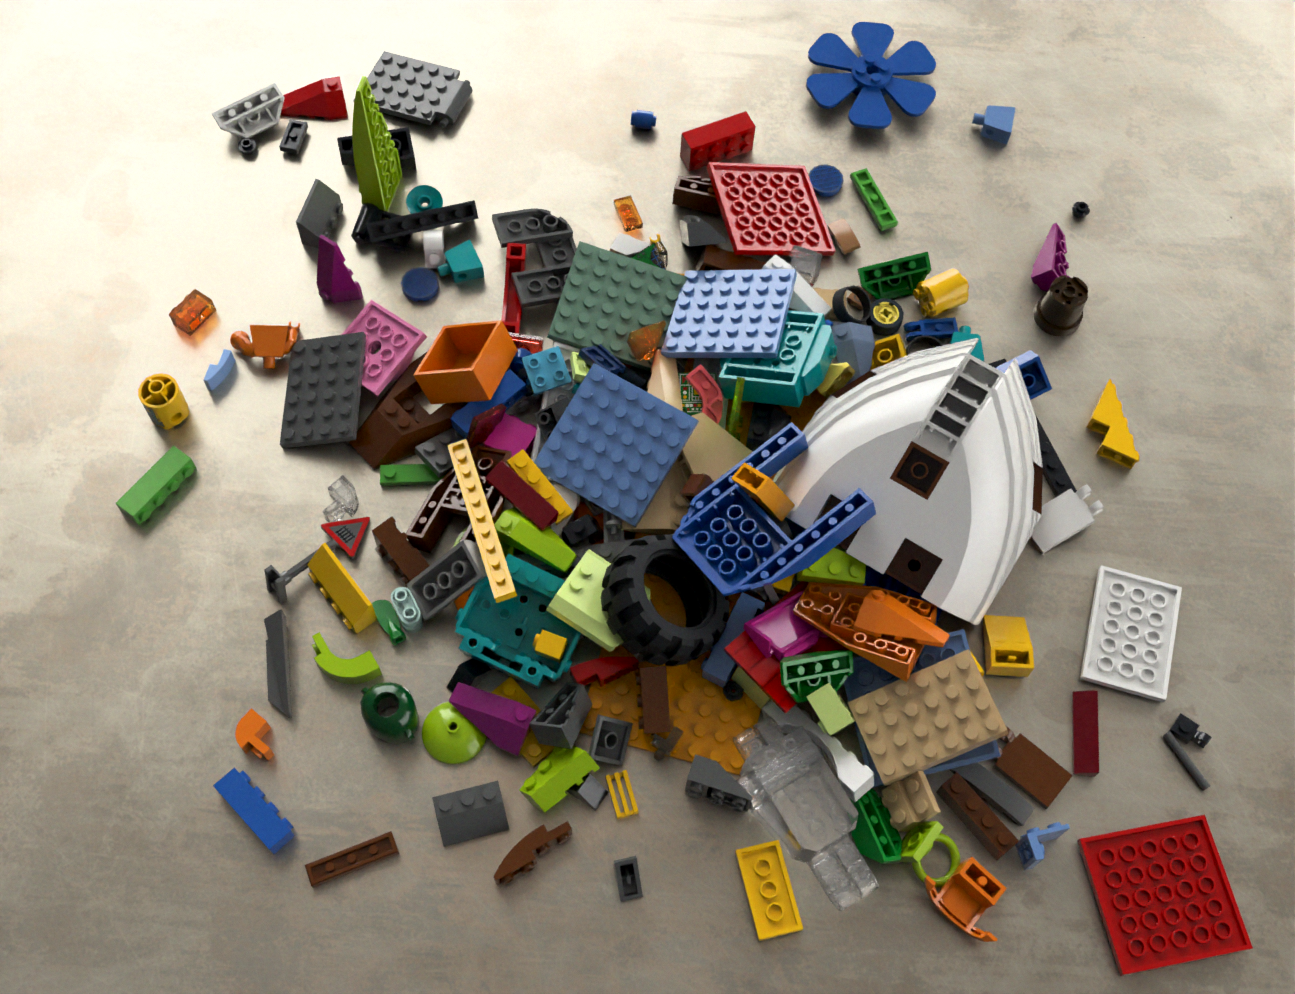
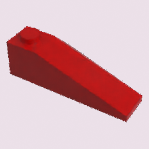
M340 76L324 78L283 95L284 103L281 116L297 117L298 115H306L308 118H314L315 116L324 117L325 120L348 117Z

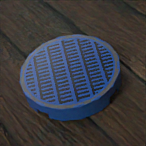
M828 164L815 166L808 175L814 192L819 193L823 197L837 194L842 188L844 181L840 170Z
M423 267L409 270L402 277L401 281L403 294L408 299L417 302L418 300L427 301L436 295L439 288L437 275L432 270Z

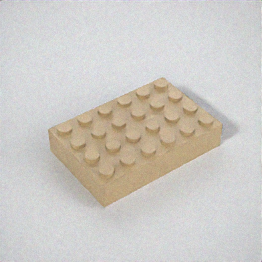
M969 649L911 674L907 682L900 679L847 702L880 778L886 787L896 781L908 778L917 771L927 770L1009 734Z

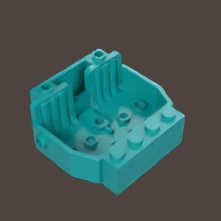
M788 310L777 358H720L721 373L719 380L724 398L800 407L803 397L811 394L824 381L831 361L837 354V346L834 344L832 329L830 325H826L824 314Z
M508 554L506 562L517 596L496 603L488 576L476 583L464 609H459L455 620H457L455 633L463 639L459 646L463 654L539 690L544 678L554 683L562 677L564 672L567 673L573 662L570 658L581 638V633L547 610L545 612L539 611L541 605L549 606L565 580ZM522 596L528 598L526 603L520 602ZM517 629L523 630V634L521 636L515 635V631ZM545 630L567 638L568 644L560 663L535 653V648H533L532 644L537 633L541 634V631ZM473 641H477V645L471 647ZM484 647L501 657L499 662L482 655ZM514 662L523 665L520 672L509 668L510 663ZM530 667L536 669V674L530 675L528 669Z

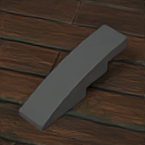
M978 762L949 769L953 774L958 772L979 797H984L997 811L1006 813L1018 826H1024L1035 809L1016 791Z

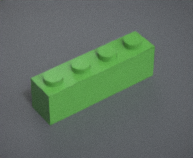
M172 446L116 502V505L123 514L140 525L150 517L151 513L158 506L164 503L165 498L171 492L178 489L180 483L186 477L192 475L196 468L195 464L189 456L175 446Z

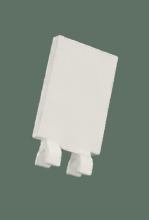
M1087 484L1075 493L1072 489H1069L1042 506V515L1030 537L1042 554L1093 524L1095 521L1093 516L1103 511L1102 508L1104 506L1099 500L1089 507L1083 499L1089 497L1092 491Z

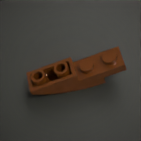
M567 821L549 832L543 824L520 840L499 865L494 875L496 885H506L514 880L513 876L521 872L526 874L535 868L534 865L537 864L535 854L542 855L551 849L550 846L555 843L562 844L568 841L570 835H572V828Z

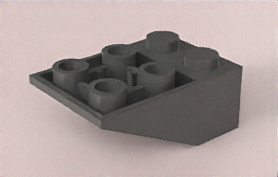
M695 754L685 791L695 798H707L716 805L725 804L731 806L730 808L736 812H748L752 796L717 761Z

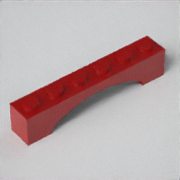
M507 243L501 320L515 346L519 348L522 308L511 276L512 273L525 271L526 244Z

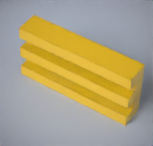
M627 770L621 773L616 772L613 775H605L617 820L638 814L639 811ZM620 778H624L633 810L628 809ZM612 780H615L624 809L622 813H620Z

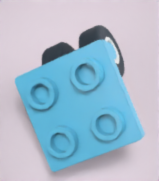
M559 346L522 358L524 368L518 371L517 376L527 384L526 397L536 396L545 391L571 383V378Z

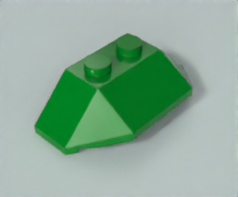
M923 252L864 266L857 270L861 287L878 300L912 294L917 284L924 281L932 269L928 252Z
M851 650L817 651L784 657L780 661L781 685L796 703L809 701L806 696L828 683L837 692L847 677H850L854 672Z
M871 788L856 802L844 794L842 814L859 853L881 864L900 861L902 839L897 829L892 827L889 810L884 807L882 798Z

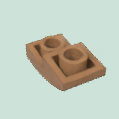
M844 218L827 225L828 231L835 238L836 245L843 254L861 248L858 239Z

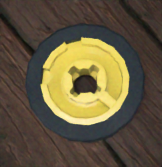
M883 298L874 301L871 304V314L866 320L867 325L871 326L872 331L878 335L887 336L897 332L903 321L904 312L902 307L891 299Z

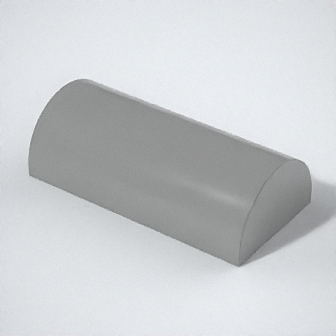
M462 540L406 584L425 620L434 617L487 576L478 544L471 540Z

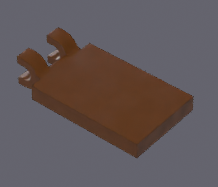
M1007 727L1009 734L999 738L1006 743V746L1002 750L998 746L1001 757L993 758L997 761L993 767L1044 809H1047L1073 775L1021 733L1015 737L1014 733Z

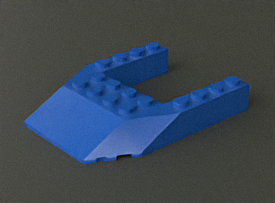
M792 422L696 495L690 503L691 507L686 516H683L680 527L676 529L672 537L723 596L770 585L810 567L876 515L873 500L858 488L795 539L791 540L748 494L731 479L744 462L766 476L771 477L808 448L805 434Z

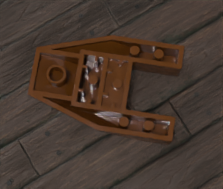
M426 353L413 361L404 373L400 375L357 431L356 440L349 441L351 447L373 470L379 469L380 465H390L416 455L414 452L415 447L451 429L452 415L468 403H445L432 414H429L413 398L422 391L414 377V373Z
M476 445L471 450V454L495 524L501 516L505 497L485 480V477L501 461L509 466L507 460L512 457V452ZM454 467L431 489L405 533L408 536L409 543L419 551L431 553L453 513L469 516ZM471 523L460 542L462 540H471L477 544Z

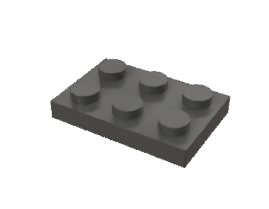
M452 427L416 446L414 452L440 478L454 467L447 445L464 440V438ZM477 437L468 442L470 451L476 445L484 446Z

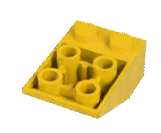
M984 615L983 635L986 675L1028 677L1034 669V657L1025 618Z

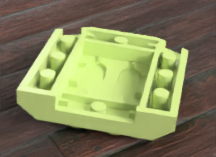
M589 549L556 593L546 610L610 652L624 642L617 633L615 635L612 634L606 623L609 618L608 612L602 611L601 593L604 590L601 587L606 569L611 563ZM644 585L646 595L650 601L651 589Z

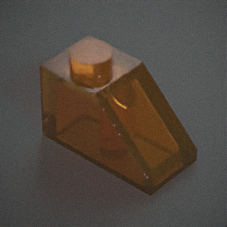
M665 320L630 332L627 343L637 361L642 359L648 360L654 356L666 325Z

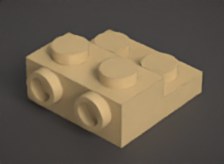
M917 771L905 780L896 781L881 791L884 796L882 797V803L885 808L889 809L892 816L890 823L898 832H909L941 812L924 771Z

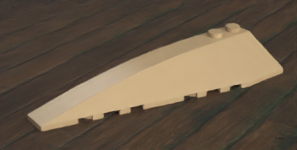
M657 349L651 368V378L647 384V392L683 411L676 358H667L661 355V350ZM676 461L637 527L622 520V530L650 535L674 534L676 529L680 527V522L683 516H686L688 510L687 501L680 494L686 481Z

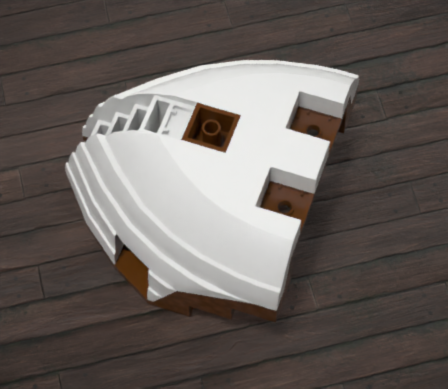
M978 338L916 351L865 373L831 394L824 404L816 410L812 419L802 431L805 434L808 448L780 469L772 480L795 504L786 517L805 529L809 528L860 488L873 500L876 515L840 542L838 546L847 550L846 553L881 574L886 573L920 593L922 598L937 607L975 625H979L1042 515L1043 465L1037 420L1018 362L1014 359L1006 372L1003 373L970 355L979 341ZM916 559L920 562L921 567L918 571H911L909 569L908 563L910 560Z

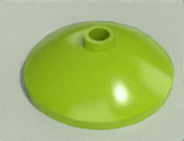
M449 701L436 706L430 711L422 726V740L427 752L434 759L445 764H461L471 760L482 750L487 738L469 719H466L454 708ZM451 725L457 726L455 730L449 729Z

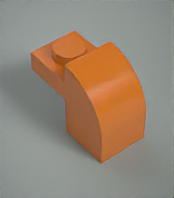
M251 708L237 724L235 731L236 741L246 754L251 751L259 759L263 756L267 761L274 756L272 750L260 740L271 727L265 719Z

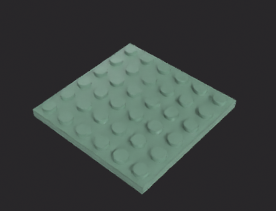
M579 241L547 338L579 349L591 346L598 347L601 344L620 362L651 372L655 352L657 349L662 350L679 291L686 283L687 277Z

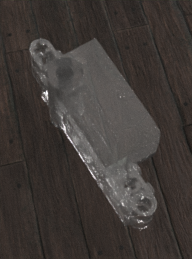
M769 716L755 724L753 729L748 728L734 736L733 742L745 761L740 772L742 777L736 781L752 796L749 810L775 840H779L780 846L793 860L808 864L831 903L839 911H842L857 902L858 897L863 898L878 889L879 885L875 876L849 837L856 828L858 811L831 771L821 749L809 737L804 727L801 726L785 736L776 721Z

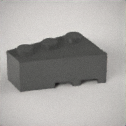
M567 682L529 723L539 744L572 749L592 706V702L583 684Z

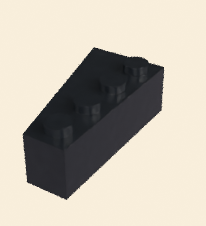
M409 127L387 130V132L391 133L390 140H393L395 143L393 148L398 150L401 169H416ZM352 135L338 137L337 142L342 165L355 166Z

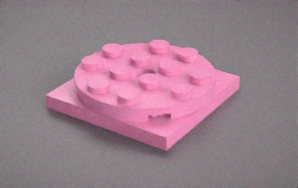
M373 300L369 301L342 333V335L358 332L366 334L361 386L377 397L388 383L398 379L412 362L414 352L427 338L425 333ZM381 348L378 353L374 354L376 349Z

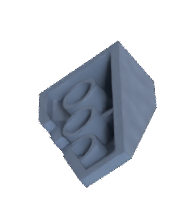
M852 322L831 326L834 344L837 346L836 356L838 363L847 362L855 370L854 376L847 384L870 371L875 348L872 327Z

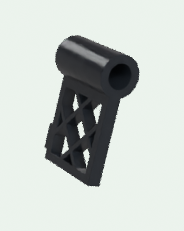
M371 203L362 204L351 237L358 244L368 243L363 224L380 221L382 217L394 218L401 215L379 210L377 206ZM411 234L401 236L404 240L403 245L395 243L393 241L394 238L371 243L390 248V251L401 253V251L405 252Z

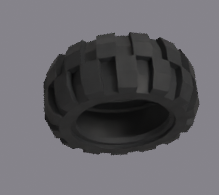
M663 534L637 539L613 558L612 564L607 567L601 587L604 590L601 593L602 611L608 612L609 618L606 623L612 634L615 635L617 633L624 641L622 646L632 655L640 653L643 655V661L655 665H663L665 663V666H678L697 659L719 641L727 624L730 601L725 600V596L721 594L673 540V536ZM645 573L662 578L676 590L686 612L685 627H679L666 621L653 608L645 592Z

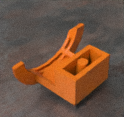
M973 857L961 862L939 892L935 888L936 882L928 875L925 877L924 884L929 899L948 920L977 940L983 942H995L998 940L989 931L980 930L974 927V925L987 908L995 905L1007 888Z

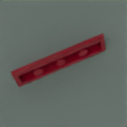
M503 461L499 462L485 477V480L541 531H544L557 521L559 512Z
M1073 691V774L1095 777L1099 773L1098 691Z

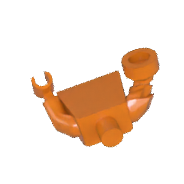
M291 321L288 326L250 325L252 342H250L246 332L236 331L231 335L230 343L245 356L263 358V369H275V358H283L284 355L289 354L296 343L300 323H298L297 327H292Z

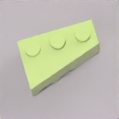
M830 683L806 696L820 718L818 724L824 734L834 735L856 722L849 707L841 696L837 695L836 690L832 688Z

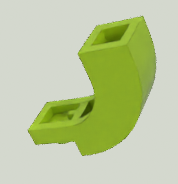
M320 632L312 636L315 642L312 644V647L317 655L314 657V660L319 669L330 679L343 684H361L382 675L380 667L370 650L355 658L342 659L331 653Z

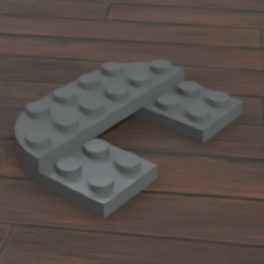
M538 208L492 214V222L501 248L507 247V243H535L544 267L512 273L511 278L521 308L554 302L558 306L577 250L573 239V230L568 222L561 216L557 218L551 215V211Z

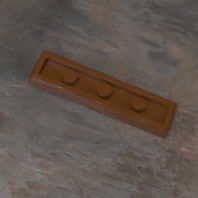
M390 831L305 865L311 887L314 888L399 854L393 833Z

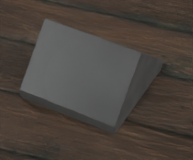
M598 714L588 754L594 760L622 766L633 723Z

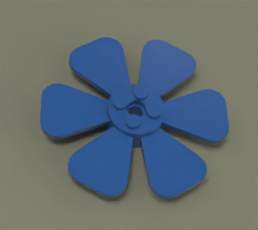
M858 22L852 27L851 34L861 54L859 58L838 35L833 33L821 35L810 47L808 59L813 64L851 73L813 74L808 77L806 82L808 92L816 104L824 109L836 107L853 92L857 98L849 110L848 120L856 127L885 129L891 124L892 115L883 97L886 94L906 115L911 117H918L924 114L936 97V91L931 85L892 77L929 75L934 72L936 61L926 46L919 41L907 42L886 60L883 55L894 36V30L887 24Z

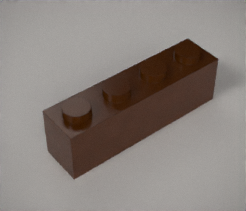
M958 772L936 791L940 798L996 861L1019 842Z

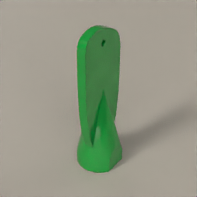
M388 600L374 601L372 606L377 620L383 630L390 636L392 645L404 642L406 635L401 630L398 616L391 602Z

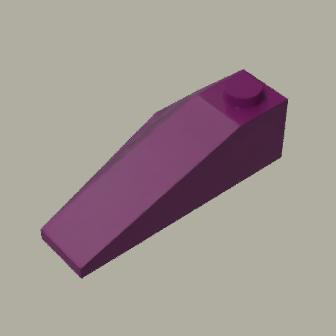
M321 234L319 236L316 282L320 297L333 303L361 300L363 298L361 286L357 281H353L351 277L353 272L344 264L346 259L337 243Z

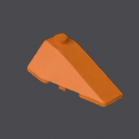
M871 590L866 595L853 626V630L875 637L887 634L893 635L894 640L902 641V638H911L918 644L942 648L950 634L880 590Z

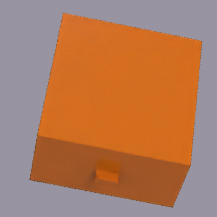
M502 320L443 326L415 371L414 377L431 404L491 400L518 349Z

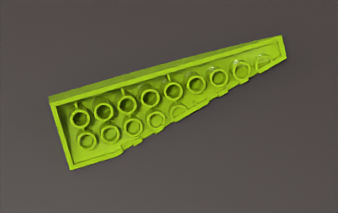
M362 76L355 94L352 123L353 154L359 183V193H361L362 204L371 203L377 206L379 210L388 212L402 177L399 153L397 148H393L395 143L393 140H390L391 133L387 132L388 126L382 113L378 112L380 107L374 103L376 98L374 94H371L372 89L366 76Z

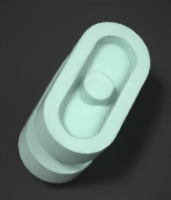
M396 588L391 593L394 610L404 630L408 633H416L423 626L420 609L408 588Z

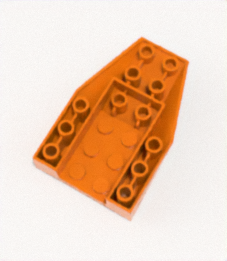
M809 582L793 609V613L847 649L907 682L925 645L918 644L911 638H902V641L894 640L893 635L882 634L881 637H875L853 630L864 598L871 590H880L894 597L933 624L936 623L937 606L877 586Z

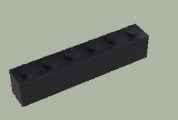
M475 200L366 223L363 226L367 242L371 243L479 219Z

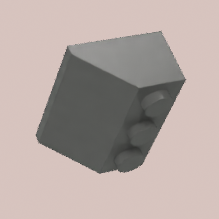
M316 178L296 220V225L302 244L318 248L319 236L321 234L330 239L332 228H335L337 224V217L343 211V203H341L339 194Z
M687 215L684 216V219L680 220L681 242L684 244L699 246L726 243V239L707 222L698 218V216Z
M498 781L432 797L444 847L509 830Z

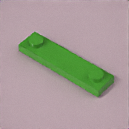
M867 168L851 173L850 178L879 229L884 231L896 227L898 221Z
M426 464L380 465L381 486L437 484L444 477L439 478Z

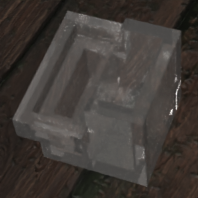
M794 245L789 253V256H791L790 265L813 287L819 278L822 254Z

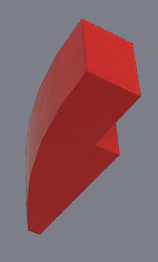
M634 657L593 659L570 667V676L574 683L585 686L597 680L599 686L602 687L638 669L639 661Z

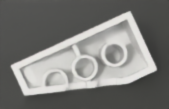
M775 254L762 269L794 268ZM797 272L789 308L803 312L823 313L825 317L831 311V307Z

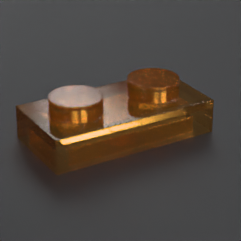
M631 195L615 199L614 206L625 232L643 228V222Z

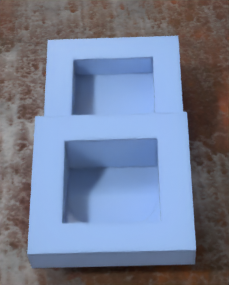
M223 350L218 365H209L203 380L208 390H214L230 373L236 361L231 350Z

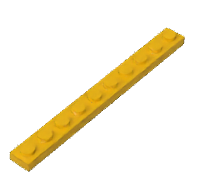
M467 439L447 445L494 599L496 603L516 597V590Z

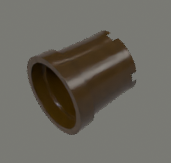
M1067 275L1057 277L1052 282L1047 293L1038 300L1034 307L1033 317L1038 327L1053 336L1061 337L1073 334L1079 328L1083 318V309L1088 299L1087 285L1078 277L1073 276V278H1070Z

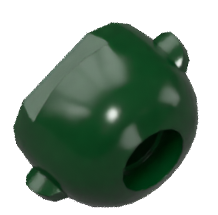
M381 682L371 688L365 687L361 690L363 694L360 702L361 714L372 734L392 744L404 743L407 740L411 742L415 738L414 734L419 726V715L409 690L393 682ZM395 706L398 708L396 713L391 716H380L386 707Z

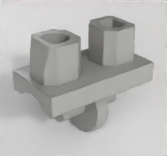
M603 510L604 543L624 541L622 519Z

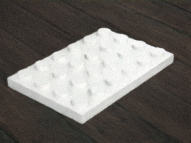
M1101 565L1098 569L1080 679L1159 702L1166 701L1182 587Z

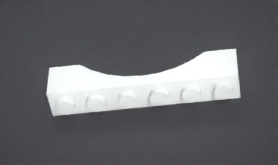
M772 700L762 708L764 720L777 732L803 737L823 750L835 767L839 788L854 802L874 786L873 771L867 765L863 766L858 762L857 757L851 751L847 752L837 738H831L827 733L824 734L819 724L812 721L810 715L805 710L801 711L795 704L785 714Z

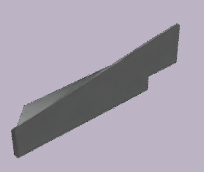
M278 610L264 619L268 640H266L268 701L288 718H292L287 623L283 610Z

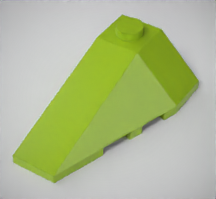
M516 507L504 511L494 524L499 540L564 573L568 571L577 557L550 527L541 531Z

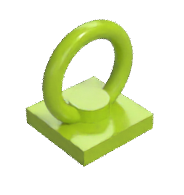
M925 821L907 832L903 838L900 854L901 860L898 862H912L916 876L924 883L927 874L922 868L921 859L930 852L934 841L943 843L951 855L950 869L943 877H930L936 882L935 887H942L960 865L959 850L950 837L940 833L944 827L938 821Z

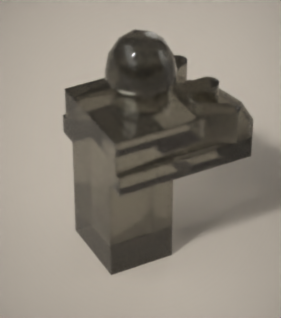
M674 726L666 740L656 733H651V744L658 749L654 753V759L661 761L665 754L670 757L684 731Z

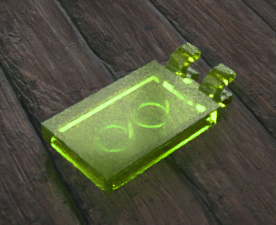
M737 377L731 413L727 419V425H729L727 432L739 442L741 434L736 430L737 425L741 428L743 425L740 409L745 378Z

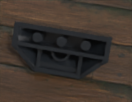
M754 402L746 447L752 452L786 427L791 422V416L780 405Z

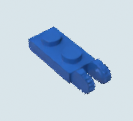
M955 317L919 320L903 325L904 330L908 332L919 329V331L906 334L907 341H912L914 338L923 335L936 339L951 338L953 332H959Z

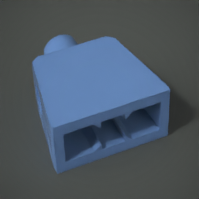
M989 105L984 115L974 113L972 124L982 125L981 136L1007 144L1012 132L1015 107Z

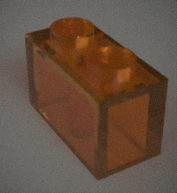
M194 289L185 296L181 303L171 310L169 316L174 326L191 336L216 311L212 299Z

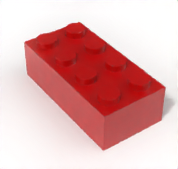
M747 111L683 132L681 135L680 158L690 172L707 166L708 162H719L742 153H747L753 149L756 126Z

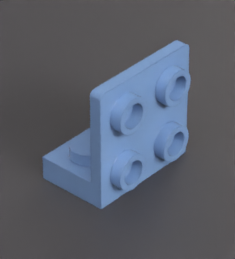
M1060 822L1048 825V829L1044 830L1036 827L1027 830V834L1020 836L1021 839L1015 846L1023 869H1032L1040 863L1045 855L1041 842L1059 838L1070 829L1069 824L1061 825Z

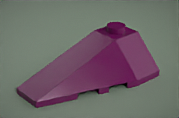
M1057 223L1052 225L1033 264L1032 282L1037 284L1040 290L1048 291L1052 282L1057 277L1067 275L1066 269L1069 268V263L1064 255L1067 253L1065 234Z
M460 682L457 683L449 699V703L466 719H469L493 744L515 756L519 755L531 730L529 723L536 717L535 709Z

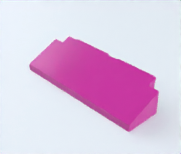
M804 590L744 623L743 629L766 658L775 655L781 661L784 657L799 655L818 643L820 637H829L793 613V609Z

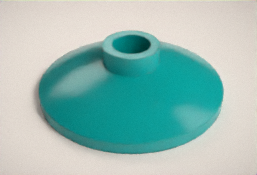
M420 185L408 193L406 205L408 211L412 214L443 207V198L436 188L429 185ZM427 203L428 206L423 207L422 204Z

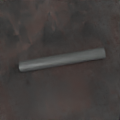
M1169 731L1164 734L1165 740L1204 791L1209 788L1210 784L1172 733Z

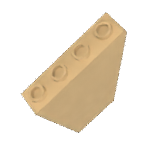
M700 412L692 415L699 422L676 462L686 482L691 474L702 473L707 474L713 481H716L751 454L752 451L707 415Z

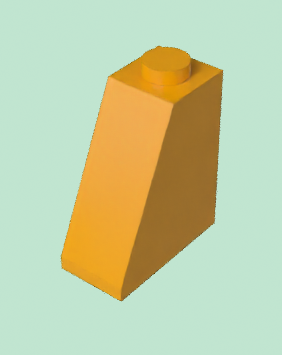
M745 462L731 478L763 509L780 521H783L795 506L770 477Z

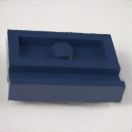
M601 344L598 347L582 348L578 354L587 365L592 366L595 363L615 375H618V372L624 373L626 368L622 362Z

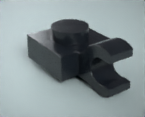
M1181 713L1169 729L1173 736L1188 744L1192 740L1201 748H1204L1212 738L1205 732L1197 731L1200 725Z

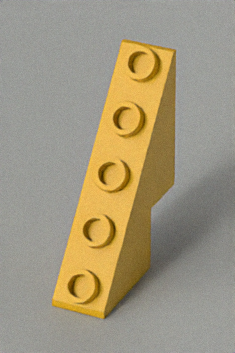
M1109 379L1103 388L1086 428L1104 435L1096 454L1132 469L1134 464L1139 462V453L1135 450L1133 436L1129 433L1127 418L1123 415L1121 401L1118 400L1116 395V386Z

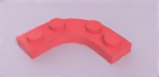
M700 364L685 379L696 390L702 400L701 412L718 424L722 417V393L716 381Z

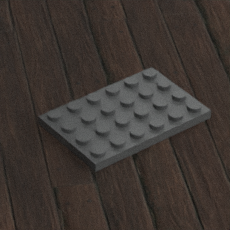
M364 332L296 341L291 349L280 437V446L282 448L356 440L366 334Z

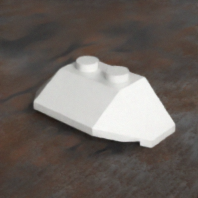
M272 83L212 112L211 115L221 130L244 139H249L279 123L284 96L276 83Z

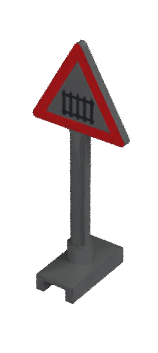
M370 517L321 524V529L332 539L326 543L331 551L336 547H340L353 559L368 527ZM317 550L288 571L279 573L272 565L264 569L267 590L269 593L276 590L277 599L280 604L287 600L285 585L308 568L307 564Z

